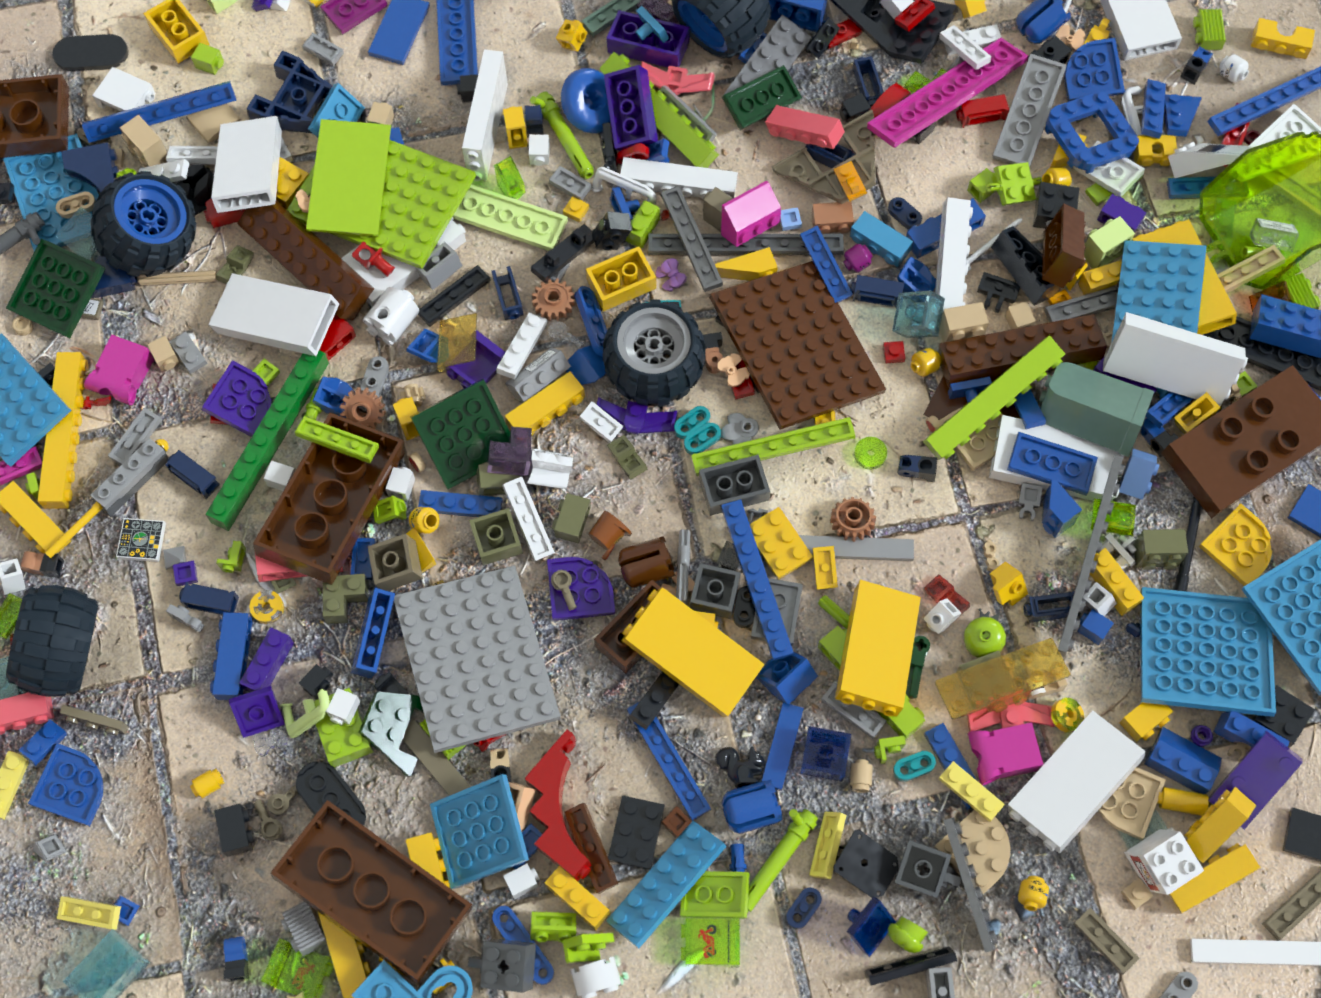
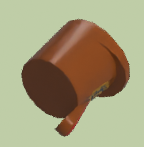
M607 511L601 514L588 533L599 546L607 550L602 556L603 560L608 559L615 544L624 535L631 536L632 534L619 519Z

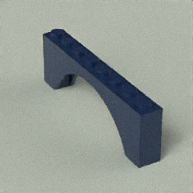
M108 142L62 151L64 169L69 177L88 183L100 193L108 184H113L114 180L117 179L116 173L119 172L118 166H115L117 154L115 149H111ZM101 255L98 257L95 263L104 266L106 269L91 298L135 290L134 283H137V277L127 275L126 271L119 268L116 270L109 265V260L106 257H101Z

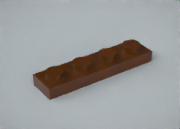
M581 803L565 811V816L579 851L591 863L589 876L596 893L600 894L619 885L586 803Z

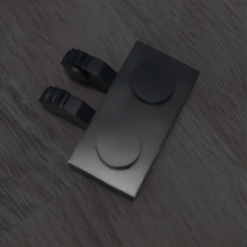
M984 272L977 292L987 295L984 303L985 309L990 306L991 297L999 299L995 306V312L999 313L1003 301L1015 303L1020 286L1016 282Z

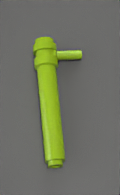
M542 92L537 97L532 96L530 102L541 106L542 116L549 122L579 175L584 179L591 178L594 175V169L561 115V110L558 104L555 103L553 96L548 92Z
M791 809L789 811V816L794 822L790 823L787 833L749 884L747 913L754 909L801 842H805L808 838L809 831L816 827L818 818L809 810L803 809L802 812H798L796 809Z

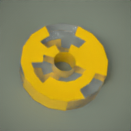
M260 591L250 601V613L259 623H274L280 619L284 612L283 600L274 591ZM269 604L270 608L264 610V606Z

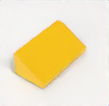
M412 528L406 534L416 541L421 571L423 573L435 566L436 562L418 532Z

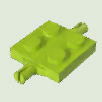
M1028 162L993 168L995 183H988L986 185L988 189L986 190L988 192L997 191L1002 206L1037 200L1034 185H1040L1042 181L1039 180L1042 178H1032Z

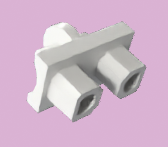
M1111 533L1105 536L1106 540L1103 542L1101 550L1106 548L1109 553L1116 550L1120 556L1115 561L1122 570L1136 564L1135 560L1126 551L1127 548L1132 554L1137 551L1132 545L1136 541L1134 537L1127 539L1122 534L1119 540L1123 544L1120 545Z

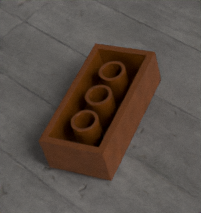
M1063 204L1044 230L1043 280L1064 288L1068 282L1070 283L1073 280L1077 269L1082 268L1086 260L1084 257L1086 248L1084 245L1086 236L1084 233L1086 225L1084 212Z
M653 580L594 638L595 647L625 674L643 656L621 641L625 636L622 632L629 623L634 624L637 619L635 614L642 606L644 608L649 603L647 598L654 589L658 590L661 588Z

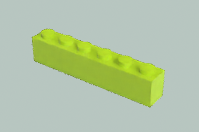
M836 626L819 641L818 648L840 671L847 630ZM906 694L904 707L897 717L886 716L876 711L886 720L887 724L898 736H905V740L922 727L925 722L923 712L918 707L914 708L910 704V699Z

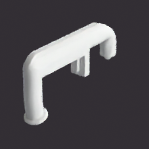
M1134 86L1125 90L1121 103L1125 119L1136 135L1139 136L1143 135L1141 134L1138 114H1143V105L1134 106L1131 95L1140 94L1142 89L1139 86Z
M599 167L596 170L591 188L593 192H600L603 188L601 185L602 180L626 189V198L630 199L633 191L648 197L647 201L655 205L657 196L648 186L605 167Z

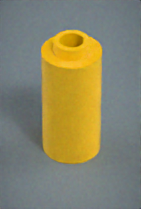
M1163 787L1162 792H1159V800L1157 802L1160 809L1203 816V813L1208 809L1209 797L1207 794Z

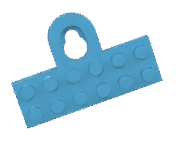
M383 960L354 991L352 996L354 998H431L433 990L444 986L448 982H452L457 988L453 998H471L473 985L470 976L465 970L458 966L446 965L434 971L423 985L416 990L393 967Z

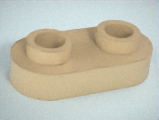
M81 192L60 199L56 204V210L62 218L68 219L92 211L96 200L90 192Z

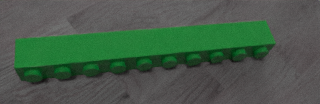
M319 350L317 356L302 353L205 515L212 524L227 531L231 529L328 366L329 362L324 352Z

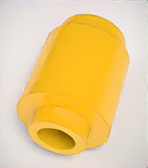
M217 768L214 770L209 769L192 779L193 784L190 785V788L196 797L200 795L203 799L220 789L221 785L225 782Z

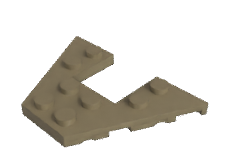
M873 110L842 126L845 131L842 137L855 154L851 158L822 173L806 148H803L773 165V171L843 204L849 200L835 175L834 168L852 161L865 189L872 188L876 185L875 135L867 129V123L874 119Z

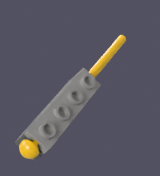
M149 438L90 495L94 501L93 506L45 554L51 559L99 511L102 510L112 517L167 463L168 457L166 452L169 449L168 442L164 439H157L154 442Z

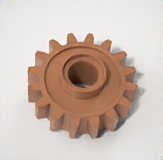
M557 278L555 282L549 279L547 284L543 281L541 282V288L535 287L536 293H532V305L535 307L536 314L540 313L541 317H546L549 321L552 319L559 321V318H566L568 312L572 313V307L575 306V294L572 292L571 286L567 287L566 281L560 284Z
M358 387L355 392L351 390L348 393L349 396H345L342 399L345 403H342L340 408L345 410L340 415L346 416V419L376 429L377 423L380 424L383 421L381 417L386 413L382 410L385 404L381 403V396L375 395V390L370 392L368 387L364 390ZM359 406H364L367 409V413L361 412Z
M851 497L848 500L844 498L842 503L837 502L836 507L832 509V516L830 518V523H833L832 530L838 529L837 536L845 535L844 540H847L848 537H852L853 542H855L856 537L863 540L864 534L870 536L871 530L875 528L876 516L874 515V508L870 509L869 502L865 503L861 498L854 499V497Z

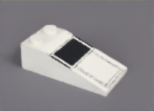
M1194 142L1183 145V147L1174 149L1175 153L1169 155L1168 158L1174 178L1246 160L1261 152L1262 148L1211 143L1195 145Z

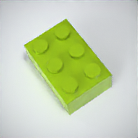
M350 688L344 689V691L353 694ZM331 694V695L328 696V697H329V704H330V702H331V700H332L334 694ZM319 699L314 701L315 708L320 705ZM357 708L350 725L346 723L338 725L332 722L327 712L324 718L316 723L328 762L334 768L374 753L371 743L359 733L363 723L359 708Z

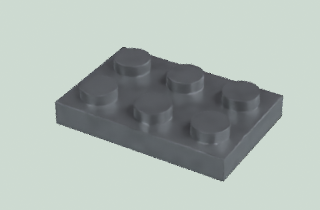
M768 578L791 646H793L803 584ZM755 611L751 639L766 641Z

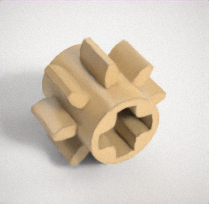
M408 384L404 386V392H400L401 399L412 397L416 408L422 405V400H426L423 387L419 388L418 384Z

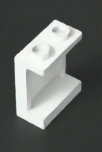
M112 67L92 96L98 107L104 109L107 105L122 112L153 102L155 92L150 83Z

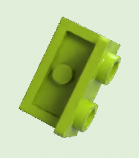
M532 911L530 940L538 942L559 941L563 943L562 940L576 936V913Z

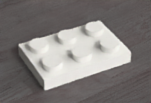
M1097 141L1093 146H1096V145H1099V144H1102V143L1099 142V141ZM1126 157L1096 167L1092 173L1086 174V170L1078 169L1075 166L1073 168L1120 197L1128 191L1145 171L1143 167Z

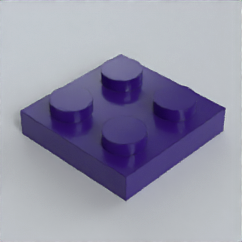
M271 686L229 699L230 707L243 738L285 725Z

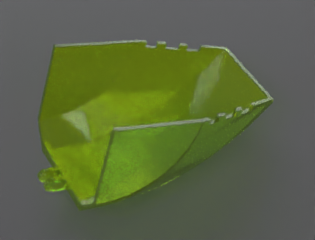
M1318 131L1311 132L1310 134L1297 132L1245 150L1200 191L1199 219L1214 241L1207 245L1206 253L1217 248L1220 253L1210 258L1212 263L1225 258L1228 265L1232 267L1246 260L1240 255L1241 248L1243 246H1258L1254 244L1251 237L1286 243L1291 252L1281 250L1282 255L1286 258L1284 264L1244 285L1265 290L1321 260V134ZM1257 218L1294 225L1298 233L1262 227Z

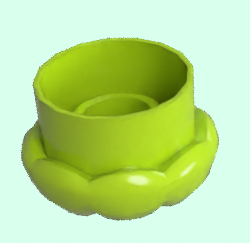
M902 916L896 924H889L887 929L890 939L910 953H918L923 949L921 942L928 933L922 927Z

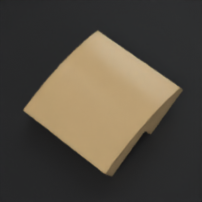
M227 103L186 116V119L207 143L219 139L220 124L240 121L238 115Z

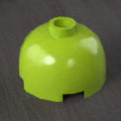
M991 617L974 619L967 625L964 631L963 640L965 648L976 658L998 650L1001 653L1006 644L1004 627L999 621Z

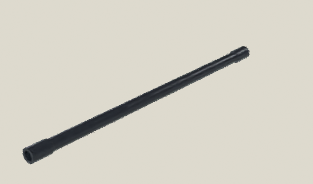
M1222 405L1220 406V409L1216 412V414L1221 411ZM1194 496L1186 531L1188 554L1180 563L1174 586L1176 591L1187 592L1189 583V572L1202 506Z

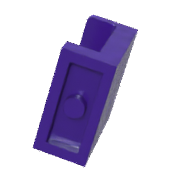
M477 330L471 335L472 342L451 363L448 361L445 363L448 377L452 380H458L463 388L481 379H484L487 384L497 374V366L506 353Z

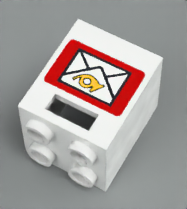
M1173 827L1167 830H1157L1124 852L1139 878L1151 892L1169 895L1204 871L1182 833L1175 831Z

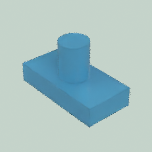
M643 6L636 10L641 21L644 23L636 31V34L642 41L652 32L663 43L669 39L665 29Z

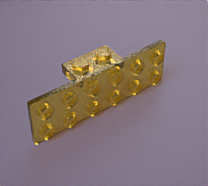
M1049 638L935 681V685L951 719L955 720L985 708L988 713L992 711L998 713L1007 709L1011 704H1023L1027 701L1031 691L1068 678L1070 672L1054 640Z

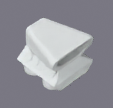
M530 448L528 457L531 466L525 475L524 481L528 484L567 489L573 457L566 454Z

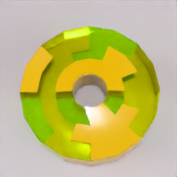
M1072 698L1060 699L1051 708L1053 723L1059 730L1065 733L1073 732L1084 721V711L1081 705Z

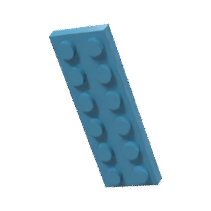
M692 821L606 922L639 949L726 848V845L698 823Z

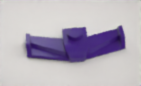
M600 397L597 400V406L623 426L622 429L627 433L639 434L674 431L678 410L647 413L648 406L637 404V402L628 401L627 408L625 409Z

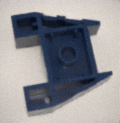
M282 50L273 65L276 77L284 80V83L273 101L256 94L246 108L249 120L277 116L281 130L312 133L308 129L313 121L312 117L323 98L327 97L333 86L319 77L316 71L305 65L302 59Z

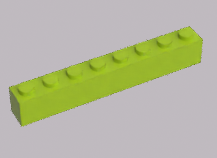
M613 52L599 69L604 74L629 68L631 67L628 64L630 60L624 54L618 55ZM649 80L656 127L696 167L708 168L719 155L715 151L717 147L710 140L705 141L702 138L704 134L697 127L693 129L690 126L691 121L685 115L680 116L677 113L679 109L672 102L668 104L665 101L667 97L660 90L656 92L653 89L655 85Z
M1049 335L923 440V443L938 460L943 457L948 459L955 453L953 449L957 445L962 447L970 440V434L974 431L977 434L986 427L984 423L989 418L992 421L1001 414L1000 409L1006 406L1008 408L1017 400L1015 396L1020 392L1023 395L1032 388L1030 384L1034 380L1039 382L1047 375L1045 372L1050 367L1054 369L1063 361L1060 358L1065 353Z

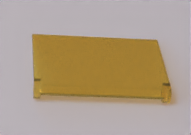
M477 313L440 321L438 371H445L447 366L475 361Z

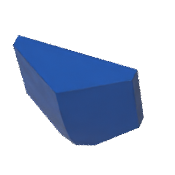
M913 257L908 258L897 276L898 282L904 283L903 292L924 303L927 302L936 287V278H934L929 268Z
M425 328L407 347L406 351L428 362L444 364L449 359V339Z
M592 345L578 349L567 360L571 367L566 370V373L571 372L582 386L595 383L606 374L603 357L594 352Z
M322 377L312 402L326 414L333 413L341 416V412L345 410L340 408V405L345 403L342 399L345 396H349L348 393L353 389L348 383L338 378Z

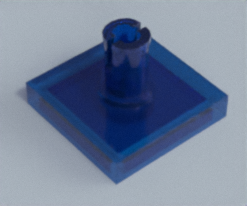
M873 896L862 912L855 908L849 911L847 918L853 924L847 930V933L860 950L870 957L888 934L889 924H895L896 921L883 903Z

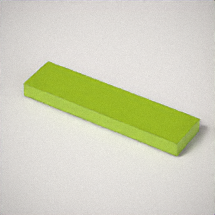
M305 416L295 430V436L367 463H371L379 448V443Z

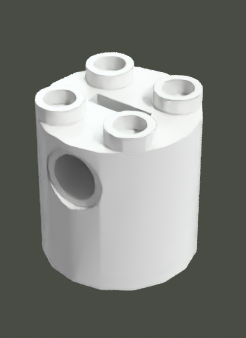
M388 287L363 319V322L368 326L366 329L368 333L374 337L378 335L387 345L392 346L419 313V308L413 301L414 296L405 289L398 290L394 287Z

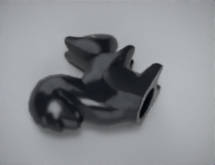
M753 746L750 747L748 759L740 760L739 753L732 747L721 748L715 757L717 765L721 769H726L728 778L734 783L736 788L757 783V779L753 778V776L761 775L762 768L760 767L765 762L764 758L755 751Z

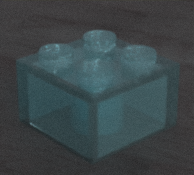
M932 291L899 293L892 331L905 338L938 337L945 298Z

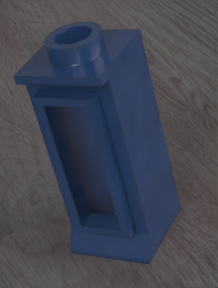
M872 56L860 57L854 60L852 72H854L860 94L864 95L871 107L884 91ZM868 73L875 96H869L862 74Z
M806 144L805 146L813 160L829 168H833L855 155L852 150L836 144L834 149L826 147L822 149V147L813 144Z
M507 266V275L497 277L495 270H492V278L504 320H514L523 316V308L511 267ZM510 284L515 306L506 308L500 286Z
M857 275L856 282H852L851 291L854 294V302L855 299H858V301L900 308L904 288L903 282Z
M180 450L172 454L165 464L170 473H173L199 494L202 493L206 500L220 485L215 480V476Z
M188 582L185 583V587L181 589L179 594L180 602L185 608L223 615V612L235 613L239 600L235 591L229 592L196 584L190 585Z
M1075 591L1035 597L1029 596L1023 605L1024 614L1028 616L1029 623L1067 618L1070 606L1039 610L1038 604L1067 600L1072 603Z

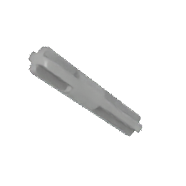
M681 529L679 531L676 598L684 604L687 603L690 566V530Z

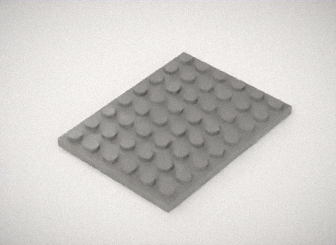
M515 566L394 596V605L434 753L561 719Z

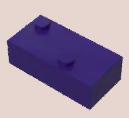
M618 10L606 38L607 51L610 54L613 52L618 55L624 54L627 58L667 68L669 66L680 67L690 43L689 27L656 19L665 29L669 39L663 43L652 32L642 41L636 34V31L644 25L639 15Z
M640 65L604 74L615 149L621 151L636 143L648 146L658 141L648 71Z
M1265 731L1213 791L1208 801L1214 805L1225 790L1231 792L1235 787L1239 789L1256 805L1249 818L1240 826L1245 830L1300 767L1303 759L1268 731Z

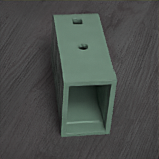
M1060 363L1056 367L1053 376L1048 375L1045 387H1048L1047 391L1043 390L1039 402H1042L1040 409L1046 419V425L1129 457L1142 427L1154 391L1132 385L1073 363Z

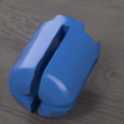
M1034 0L1018 14L1016 24L1019 32L1023 36L1027 35L1026 40L1037 45L1044 42L1071 19L1070 12L1066 14L1062 6L1064 3L1062 0Z
M771 780L729 790L724 794L722 799L724 816L728 827L734 833H745L776 824L783 820L781 807L778 805L774 793L776 790Z

